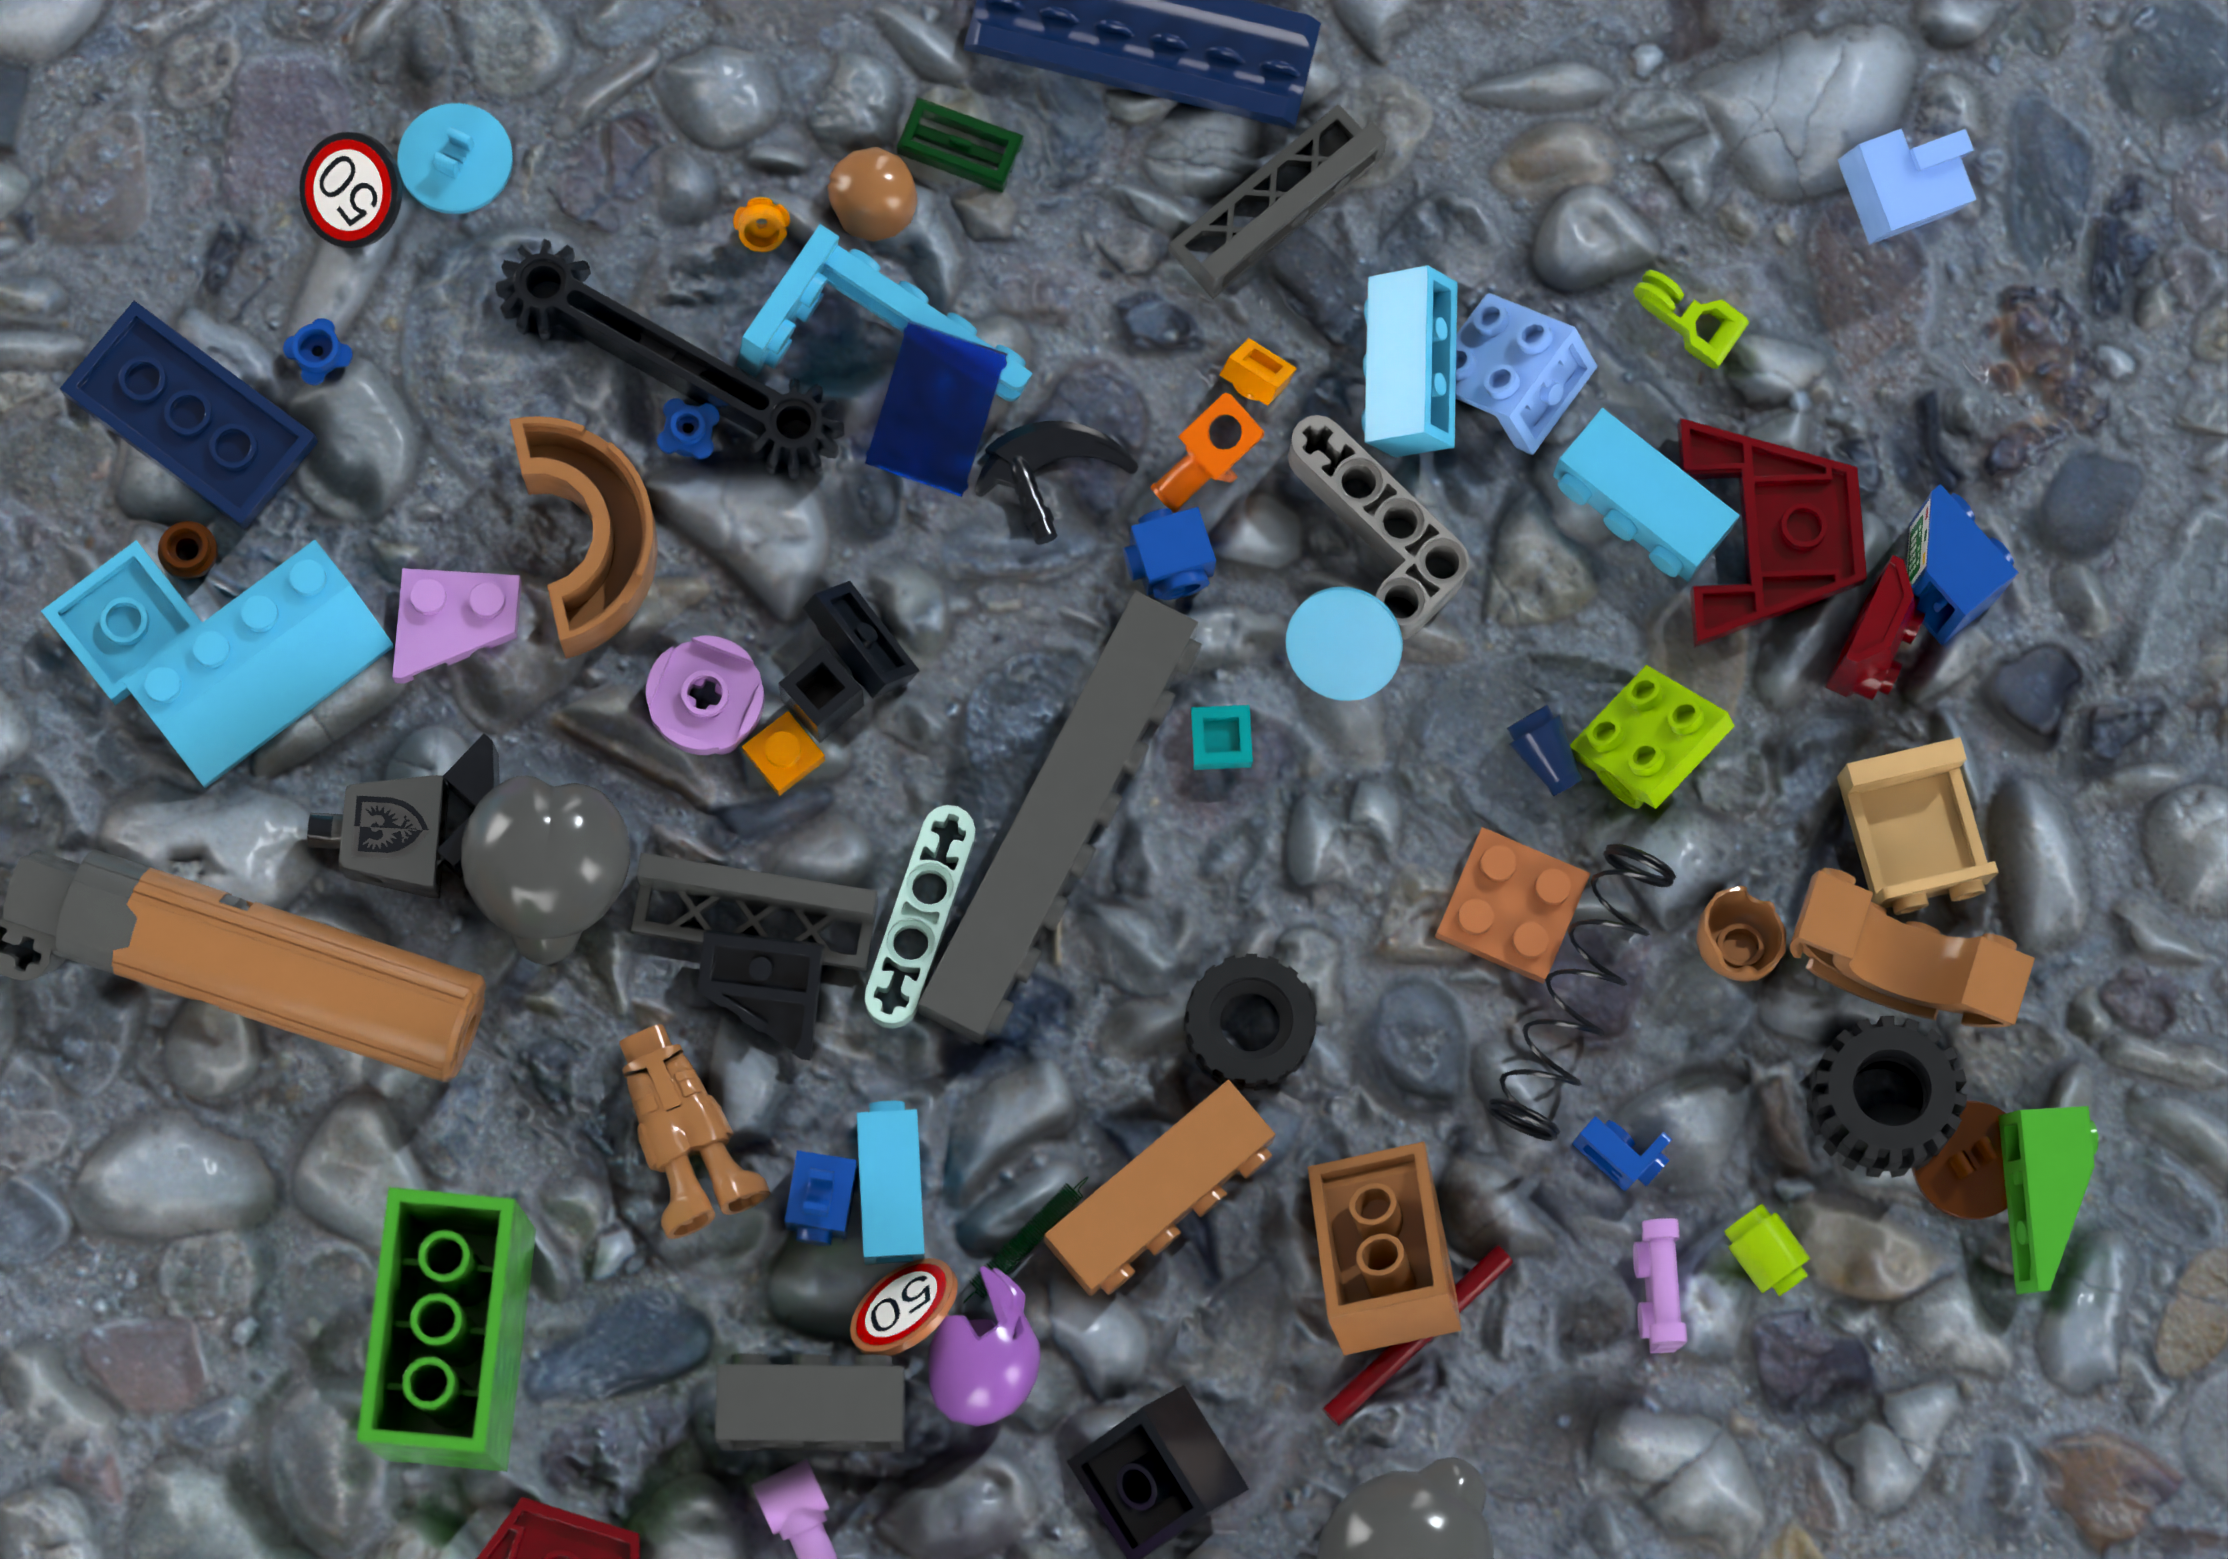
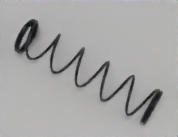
M1618 843L1607 845L1603 855L1607 862L1615 869L1593 875L1590 881L1593 893L1599 902L1623 923L1602 919H1585L1571 924L1568 929L1570 941L1576 950L1602 973L1580 969H1560L1549 973L1545 979L1548 992L1553 999L1582 1024L1556 1019H1537L1526 1023L1522 1029L1525 1041L1532 1051L1561 1075L1529 1069H1517L1501 1075L1499 1081L1502 1091L1509 1100L1493 1098L1490 1099V1104L1487 1105L1489 1113L1497 1120L1534 1138L1554 1141L1558 1138L1557 1135L1560 1133V1130L1550 1119L1517 1101L1505 1086L1506 1078L1510 1075L1523 1074L1550 1078L1575 1086L1582 1084L1578 1078L1555 1064L1533 1044L1528 1036L1529 1028L1533 1025L1550 1024L1575 1028L1599 1036L1605 1035L1602 1029L1580 1016L1557 996L1551 987L1550 982L1552 978L1561 974H1575L1606 980L1622 986L1627 985L1626 980L1599 964L1579 946L1573 934L1575 928L1580 925L1596 924L1621 928L1644 936L1650 935L1649 931L1623 916L1601 896L1596 887L1598 878L1604 875H1626L1658 887L1673 886L1676 878L1674 871L1666 863L1651 854L1628 845ZM1617 855L1645 864L1663 876L1641 870L1622 860ZM1512 1114L1517 1115V1116H1519V1117H1521V1118H1523V1119H1525V1120H1528V1121L1534 1123L1535 1125L1530 1124V1123H1528V1122H1526V1121H1524V1120H1522V1119H1519V1118L1513 1116Z

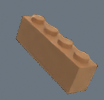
M1228 1079L1044 1234V1243L1090 1297L1101 1288L1107 1295H1110L1136 1272L1130 1266L1131 1262L1147 1249L1153 1256H1156L1181 1234L1176 1224L1194 1210L1199 1217H1202L1214 1208L1227 1195L1221 1186L1238 1172L1247 1179L1260 1169L1273 1156L1267 1147L1273 1143L1276 1134Z

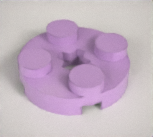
M704 635L691 638L692 641L682 643L676 648L672 646L659 656L652 666L647 679L646 698L652 724L668 743L684 752L696 755L715 753L724 755L731 753L753 733L761 719L765 695L760 672L742 647L721 637ZM707 681L715 683V694L721 698L720 702L717 705H709L706 710L696 708V699L689 696L693 687L702 689Z

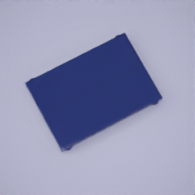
M910 320L903 331L904 338L870 448L866 451L865 464L962 497L969 487L968 479L1002 371L1007 366L1006 359L1008 354Z

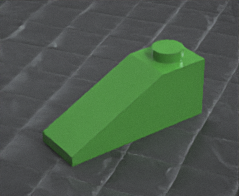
M2089 1106L2027 1109L1998 1115L2016 1295L2050 1291L2095 1167L2094 1155L2098 1150L2099 1140L2096 1125L2090 1120Z

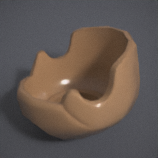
M872 147L853 151L835 164L829 175L830 183L827 185L828 196L843 229L848 234L870 241H878L895 237L912 222L918 203L917 191L909 168L899 156L879 147Z
M1735 886L1717 892L1699 917L1696 944L1702 959L1715 972L1731 980L1750 982L1751 980L1757 981L1774 970L1785 954L1787 931L1778 913L1775 912L1773 902L1761 901L1752 897L1747 892V887Z

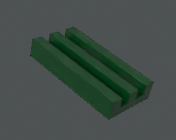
M917 97L897 144V154L1003 193L1007 185L1009 173L1014 168L1016 156L1020 153L1023 146L1024 136ZM923 117L1005 147V152L1001 154L971 143L969 140L927 127L920 124ZM914 137L918 138L920 140L948 149L950 151L967 156L977 161L997 167L998 169L996 171L987 168L985 166L976 164L974 162L957 157L947 152L919 143L917 141H914L913 139Z

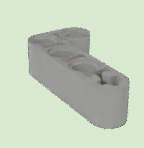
M1320 415L1306 417L1293 430L1288 453L1290 468L1303 483L1395 570L1377 590L1376 598L1385 603L1391 598L1399 597L1411 603L1415 613L1408 618H1396L1401 630L1402 640L1408 639L1416 634L1457 594L1468 570V552L1463 544L1336 422ZM1320 443L1326 446L1325 455L1319 450L1311 455L1305 452L1306 444L1313 448ZM1330 466L1335 470L1332 476L1328 475ZM1350 479L1363 480L1371 488L1372 494L1365 498H1354L1344 491L1342 484ZM1390 519H1403L1410 524L1413 534L1407 538H1395L1387 533L1384 523ZM1435 558L1445 559L1453 566L1455 574L1450 578H1436L1428 572L1425 563Z

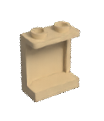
M1961 737L1847 763L1837 776L1868 889L1873 892L1872 902L1884 908L1893 907L1895 915L1923 909L1929 906L1927 898L1949 893L1951 901H1961L1979 896L1986 892L1984 885L1988 884L1999 873L1995 861L1987 863L1960 767L1967 760Z

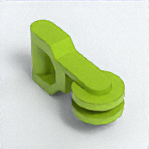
M1654 270L1646 271L1642 277V282L1638 283L1633 290L1635 297L1646 310L1683 336L1686 351L1713 369L1719 368L1749 325V320L1722 299L1700 304L1694 299L1688 304L1681 316H1677L1673 313L1676 308L1675 305L1680 304L1684 293L1672 279ZM1711 314L1721 322V325L1707 343L1697 335L1696 321L1699 316Z

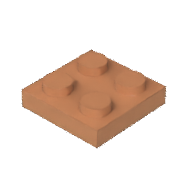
M1481 827L1435 938L1544 984L1591 873Z

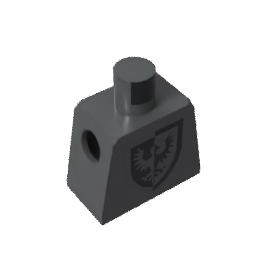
M430 775L348 785L345 790L343 814L310 813L307 832L308 847L340 849L339 868L345 878L428 898L440 899L443 862L436 850L445 842L449 788L444 777L441 775Z

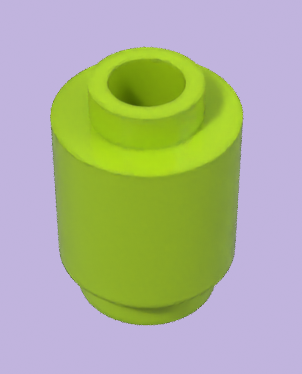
M1763 1203L1724 1231L1732 1242L1728 1247L1762 1294L1773 1288L1780 1297L1809 1276L1802 1265L1811 1258L1778 1213L1775 1212L1771 1215Z

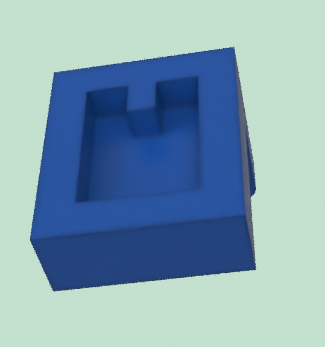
M1595 1116L1571 1144L1623 1191H1626L1637 1179L1647 1186L1664 1168L1670 1159L1662 1151L1672 1141V1138L1663 1131L1640 1156L1632 1149L1635 1145L1633 1138L1621 1126L1611 1120L1604 1124Z

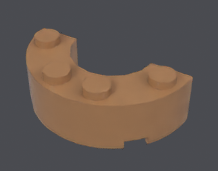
M542 416L509 419L521 473L528 494H553L573 501L590 517L593 524V539L585 559L568 576L547 585L559 640L565 658L568 659L595 649L608 641L633 618L641 607L652 584L657 564L658 538L649 497L640 475L630 460L612 442L608 443L601 437L587 431L583 425L564 419Z
M1823 868L1821 871L1819 870L1813 874L1790 943V951L1795 958H1801L1802 952L1809 957L1806 966L1807 970L1846 992L1914 1016L1936 1021L1938 1011L1943 1010L1963 1014L1961 1024L1964 1026L1994 1028L2015 1025L2035 958L2017 951V944L2014 941L1996 934H1983L1982 936L1972 938L1941 935L1940 931L1921 922L1908 921L1904 924L1887 916V910L1884 907L1871 902L1873 892L1855 885L1856 879L1852 875L1832 868Z

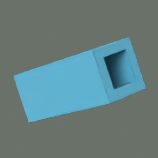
M905 1102L870 1103L869 1112H857L863 1257L865 1265L907 1263L924 1259L925 1247L917 1109L905 1110Z

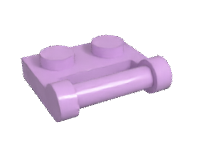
M1670 1218L1646 1220L1642 1222V1242H1634L1633 1246L1636 1278H1645L1646 1302L1638 1303V1330L1641 1339L1649 1338L1650 1353H1670L1677 1351L1687 1343L1686 1323H1681L1675 1242L1680 1239L1678 1219Z

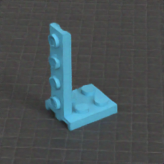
M819 224L743 335L737 361V367L754 378H757L765 364L775 369L793 341L790 337L796 328L794 322L797 318L805 323L809 320L824 296V293L821 291L826 283H828L1006 401L1017 400L1032 376V372L1024 368L1026 365L1024 359L1015 351L1003 345H997L995 348L976 336L977 329L969 321L955 313H948L945 316L927 304L929 298L919 288L906 281H900L899 284L893 282L879 272L881 268L873 258L857 249H852L849 253L838 245L839 236Z

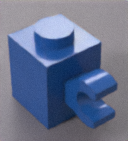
M797 1150L784 1221L787 1230L797 1231V1241L811 1245L831 1246L833 1237L847 1238L858 1175L857 1160Z

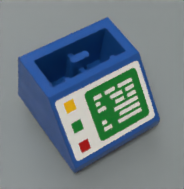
M1940 484L1931 491L1909 524L1906 570L1913 594L1920 597L1916 609L1926 613L1922 624L1943 646L1990 608L2019 572L2013 567V557L2005 545L1994 537L1989 539L1974 522L1975 515L1968 503L1955 493L1950 495Z

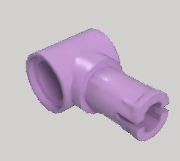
M807 1459L751 1484L773 1535L780 1533L783 1541L789 1539L798 1559H838L823 1525V1522L828 1520L824 1511L829 1510V1506Z

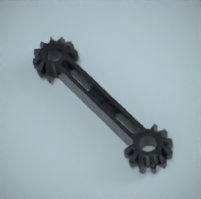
M545 238L540 244V253L532 255L530 248L521 244L518 248L521 263L510 260L503 261L501 268L507 279L500 280L495 285L497 296L505 299L500 309L505 319L517 318V330L523 335L538 325L540 338L547 341L552 334L551 326L560 325L699 404L710 403L718 409L719 415L758 436L750 445V453L753 458L768 456L766 469L771 474L779 471L784 463L788 464L789 477L794 480L800 476L799 465L806 463L810 471L814 474H819L822 471L819 455L834 459L839 454L838 445L833 441L844 436V423L834 419L839 413V405L836 400L821 402L823 388L818 384L810 387L806 394H802L800 381L793 378L789 383L790 393L781 394L583 283L591 274L588 263L584 260L574 262V249L568 244L555 255L553 254L551 242ZM552 281L560 285L558 292L550 298L540 299L531 294L533 288L541 282ZM578 309H583L591 313L592 315L600 318L601 320L609 323L617 329L639 340V343L615 331L614 329L608 327L607 325L599 322L598 320L590 317L589 315L581 312ZM701 375L709 379L710 381L718 384L719 386L727 389L728 391L736 394L737 396L743 398L744 400L752 403L753 405L761 408L762 410H757L751 407L750 405L742 402L734 396L701 379ZM790 420H802L810 426L809 431L797 439L787 438L779 432L781 426Z

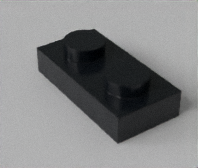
M851 581L815 593L802 607L817 626L820 635L832 645L851 670L855 680L865 688L872 699L907 685L920 671Z

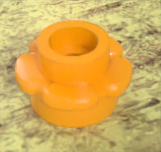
M766 197L750 199L747 202V206L739 207L733 217V226L739 230L741 242L748 249L755 252H769L776 249L786 237V227L790 224V216L786 208L781 204L774 205L772 200ZM758 219H765V220L767 221V223H766V224H758V223H757V220H758Z

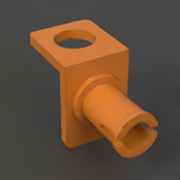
M1223 393L1178 436L1186 445L1187 454L1157 483L1154 482L1150 486L1151 490L1167 508L1171 509L1173 513H1177L1180 507L1211 478L1215 481L1220 480L1232 483L1238 476L1231 467L1264 437V430L1231 394ZM1230 415L1237 419L1241 425V437L1232 448L1219 449L1210 439V426L1216 418Z

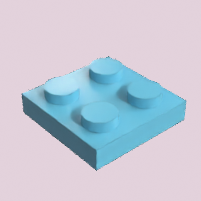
M137 540L41 610L46 619L115 706L131 694L122 681L202 623Z

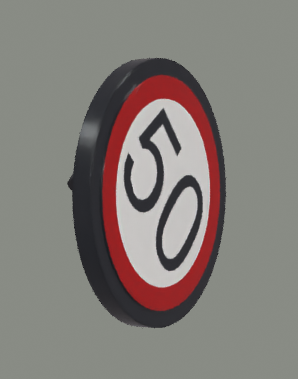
M336 133L319 142L308 155L300 177V201L308 223L322 239L342 248L366 247L383 238L395 223L402 203V180L393 156L378 140L363 133Z

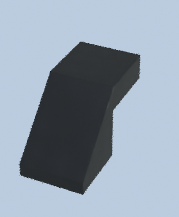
M484 733L443 775L449 790L472 810L475 809L488 792L500 784L499 754L493 741ZM469 817L436 850L443 864L460 879L463 877L461 867L462 838Z

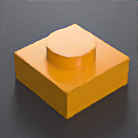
M1248 338L1229 356L1220 376L1231 382L1235 390L1242 396L1260 401L1268 406L1288 386L1297 368Z
M789 711L742 746L743 753L778 796H781L825 761V755Z

